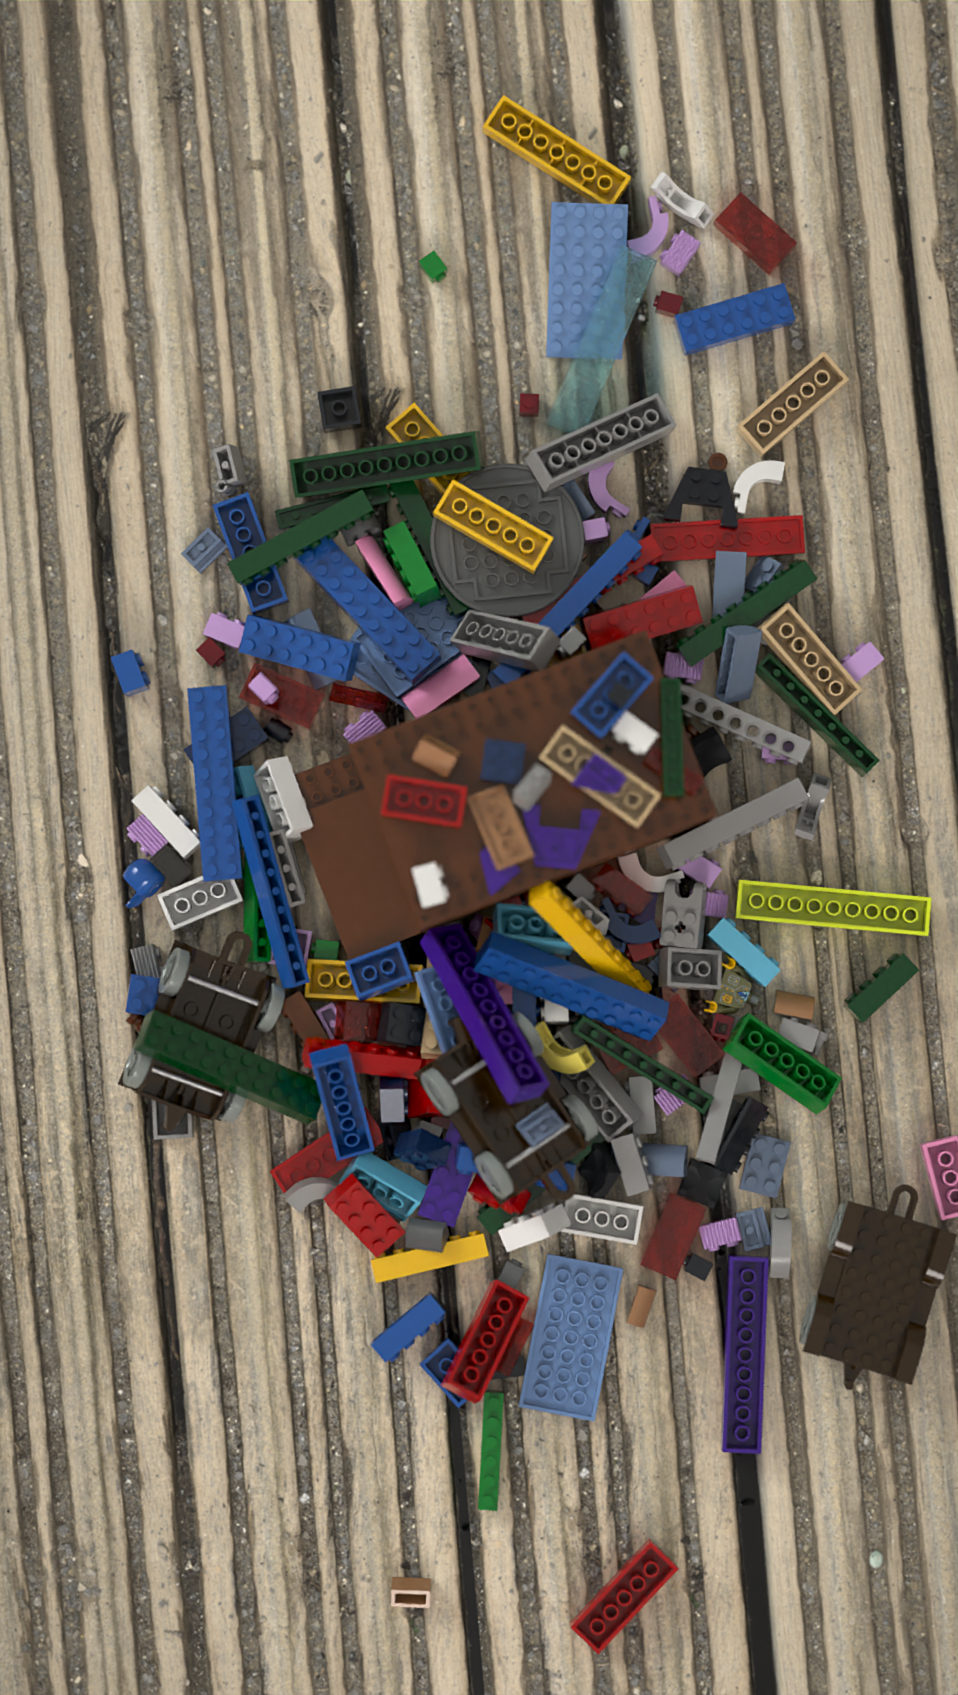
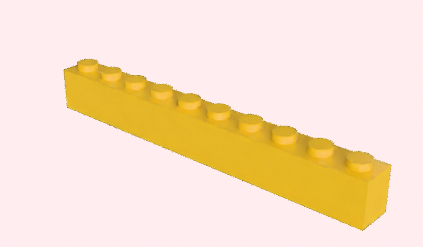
M547 881L529 889L530 905L598 974L650 994L652 990L650 982L641 975L639 970H636L631 965L629 960L623 957L621 952L611 944L609 939L602 935L599 929L594 927L591 921L581 913L580 909L576 908L571 903V900L564 896L559 887H556L551 881Z

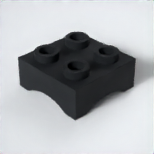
M713 726L689 740L703 778L715 767L732 760L720 734Z
M594 1143L589 1157L578 1167L580 1175L584 1177L589 1185L591 1198H605L621 1174L608 1145L603 1143Z
M691 1158L687 1167V1176L683 1177L677 1194L714 1209L728 1173Z

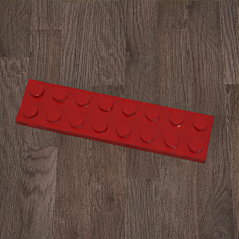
M803 515L737 519V529L720 527L721 520L650 524V535L652 534L663 552L660 562L711 560L716 558V551L747 552L746 557L805 554Z

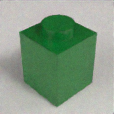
M435 250L419 260L420 268L432 284L435 281L439 283L446 278L448 273L447 267Z
M316 939V943H312L311 954H314L315 959L338 960L340 942Z

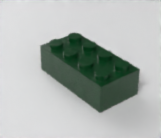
M894 953L886 960L888 964L885 967L882 966L872 973L874 977L871 980H865L859 985L858 988L860 990L857 993H851L844 1000L846 1003L843 1007L858 1023H864L919 971L904 953Z

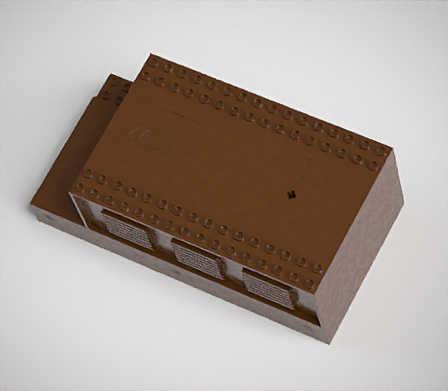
M646 630L348 744L351 751L350 754L295 774L313 824L311 829L300 834L339 933L340 944L345 949L348 960L393 943L408 940L428 932L429 929L444 926L496 906L497 903L522 896L524 893L529 892L530 888L547 881L552 883L558 882L693 830L718 816L683 724L684 797H663L659 680L664 678ZM623 652L654 677L653 681L626 710L658 733V736L644 755L641 753L636 755L629 749L630 745L626 742L621 744L613 738L614 734L611 731L617 722L599 740L570 714L574 707ZM562 725L661 794L637 829L580 788L573 786L570 781L539 760V757ZM425 733L461 752L447 778L412 760ZM486 738L526 744L521 781H523L525 775L530 772V769L536 763L552 773L551 783L533 804L540 805L538 826L580 830L582 809L600 811V815L576 869L535 866L534 858H530L516 864L521 871L493 895L489 894L479 854L487 846L467 802V797L502 784L500 782L480 780ZM387 774L467 787L461 828L382 816L381 811ZM504 783L530 843L523 810L514 804L512 800L513 790H516L518 785ZM435 862L436 867L441 866L443 877L440 878L441 885H446L449 897H445L446 902L423 908L412 869Z

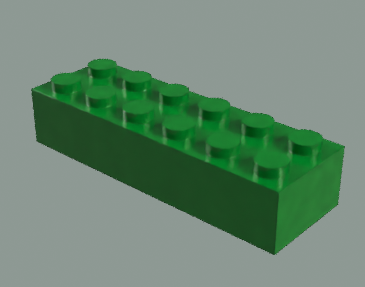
M749 1012L738 1020L723 1047L725 1052L816 1115L827 1108L842 1077Z

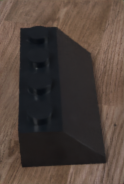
M748 1095L746 1096L720 1144L715 1164H712L713 1166L730 1175L733 1172H738L742 1165L739 1162L741 1157L748 1154L751 1148L749 1145L751 1139H756L760 1132V1128H758L760 1122H765L770 1113L767 1111L768 1106Z

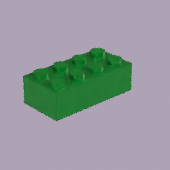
M402 521L384 530L385 538H383L385 547L389 555H391L397 571L400 572L414 604L418 602L421 608L441 598L438 586L405 522Z

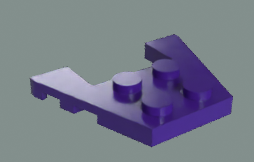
M533 805L528 812L523 810L530 845L535 855L533 857L535 866L576 869L600 815V811L582 809L580 830L538 826L540 805Z

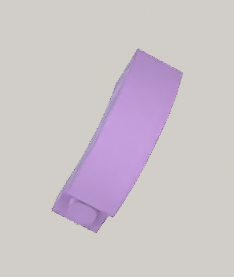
M656 196L648 197L652 228L645 236L627 241L630 263L649 258L658 251L665 240L669 222L668 212L660 214V212H663L661 201H657Z
M609 462L590 471L588 489L596 507L604 514L610 508L612 510L611 513L616 517L621 518L622 516L626 518L630 509L611 497L606 488V479L614 468L615 462Z

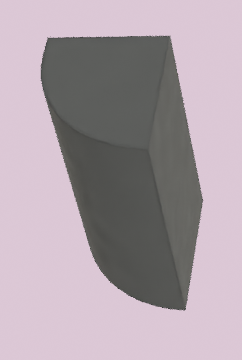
M410 1217L405 1235L406 1248L443 1252L449 1238L447 1223Z

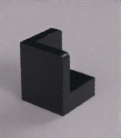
M616 682L606 696V700L623 710L634 691Z

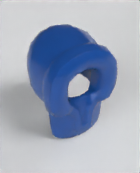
M147 859L133 861L123 873V878L137 892L126 904V907L132 909L135 906H139L146 898L152 897L165 883L166 877Z

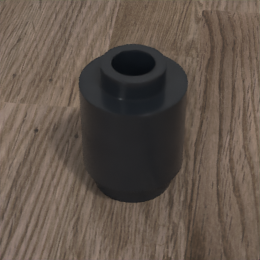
M272 717L264 728L267 735L281 744L284 742L288 743L294 735L291 732L293 728L278 718L274 719Z

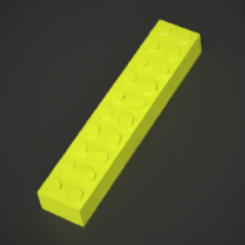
M738 880L734 919L928 936L932 897Z

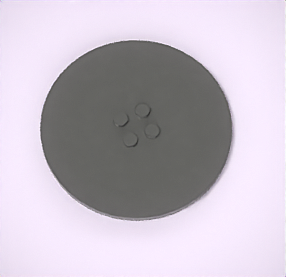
M520 464L489 465L484 470L473 471L458 481L460 484L547 533L554 539L535 573L532 574L434 517L430 535L431 554L435 569L445 587L467 607L475 611L506 618L526 616L540 611L555 602L569 588L576 577L584 553L583 522L579 510L569 493L561 485L544 493L530 467Z

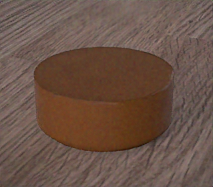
M714 453L710 456L708 460L710 469L724 471L727 467L728 461L724 454Z

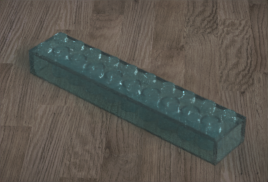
M622 245L619 247L544 424L566 434L588 425L657 260Z

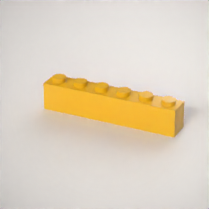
M479 1230L468 1232V1236L461 1237L460 1234L450 1236L442 1253L413 1248L404 1251V1248L393 1250V1254L386 1255L383 1252L377 1258L374 1256L371 1259L375 1281L379 1283L487 1257L489 1253L484 1232L480 1233Z

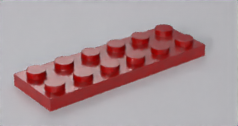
M365 1107L364 1110L375 1148L383 1142L379 1125L367 1107ZM328 1132L272 1169L270 1173L285 1194L293 1185L301 1180L311 1177L330 1178L348 1166L353 1157L337 1161L330 1133Z

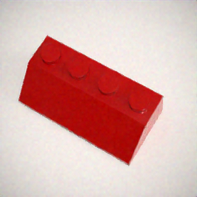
M412 1047L419 1050L421 1055V1047ZM422 1058L420 1069L435 1059ZM408 1079V1118L444 1117L434 1106L419 1081Z

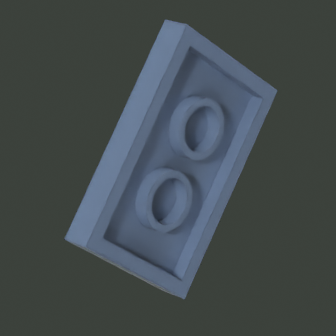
M758 1134L756 1139L752 1138L750 1142L751 1148L746 1157L739 1189L777 1198L791 1142Z

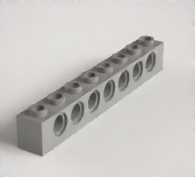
M681 684V696L689 698L687 704L681 705L682 715L691 719L693 716L699 718L700 723L706 726L712 724L721 733L727 734L730 732L739 741L745 742V740L752 742L751 746L762 750L764 747L770 750L769 754L777 758L780 755L786 757L787 762L795 766L798 763L803 765L812 745L811 741ZM698 704H705L706 710L699 713L696 711ZM717 711L724 713L723 718L719 721L713 718L714 713ZM734 719L741 721L739 728L731 727V722ZM751 727H757L759 729V732L756 736H750L748 734V730ZM768 735L776 736L775 743L768 744L765 741ZM785 743H792L794 745L793 750L790 752L784 751L783 746Z

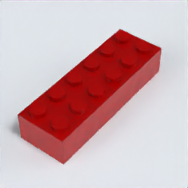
M693 585L683 586L586 615L582 618L580 617L589 651L646 630L650 639L703 623Z
M497 1279L490 1282L441 1384L442 1387L474 1404L482 1400L530 1297Z
M649 1538L569 1623L570 1628L599 1654L679 1569L678 1565Z

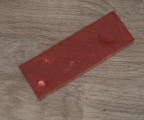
M333 683L329 696V701L385 713L389 700L384 694Z
M654 746L642 764L661 776L662 750ZM683 765L684 791L693 797L704 778Z
M520 1317L495 1371L510 1377L530 1336L534 1323Z

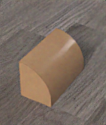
M425 733L412 760L447 778L461 752Z
M776 990L772 1012L812 1020L815 997Z
M638 1284L626 1319L628 1324L642 1328L645 1327L657 1290Z
M392 1577L391 1607L430 1608L431 1578Z

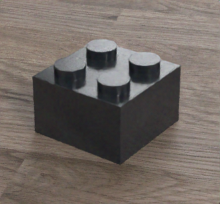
M355 386L317 392L324 433L362 428Z
M382 1002L377 1041L421 1047L427 1009L394 1002Z

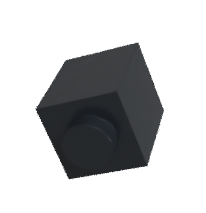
M693 1252L691 1255L687 1254L682 1263L684 1271L704 1282L714 1265Z

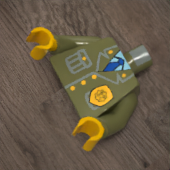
M726 956L729 962L727 964L722 963V966L726 968L721 976V989L715 991L711 1001L706 1000L710 1004V1008L704 1009L705 1012L723 1015L738 1012L739 1009H743L745 1002L756 1007L760 996L750 992L753 985L750 983V976L742 966L729 956Z

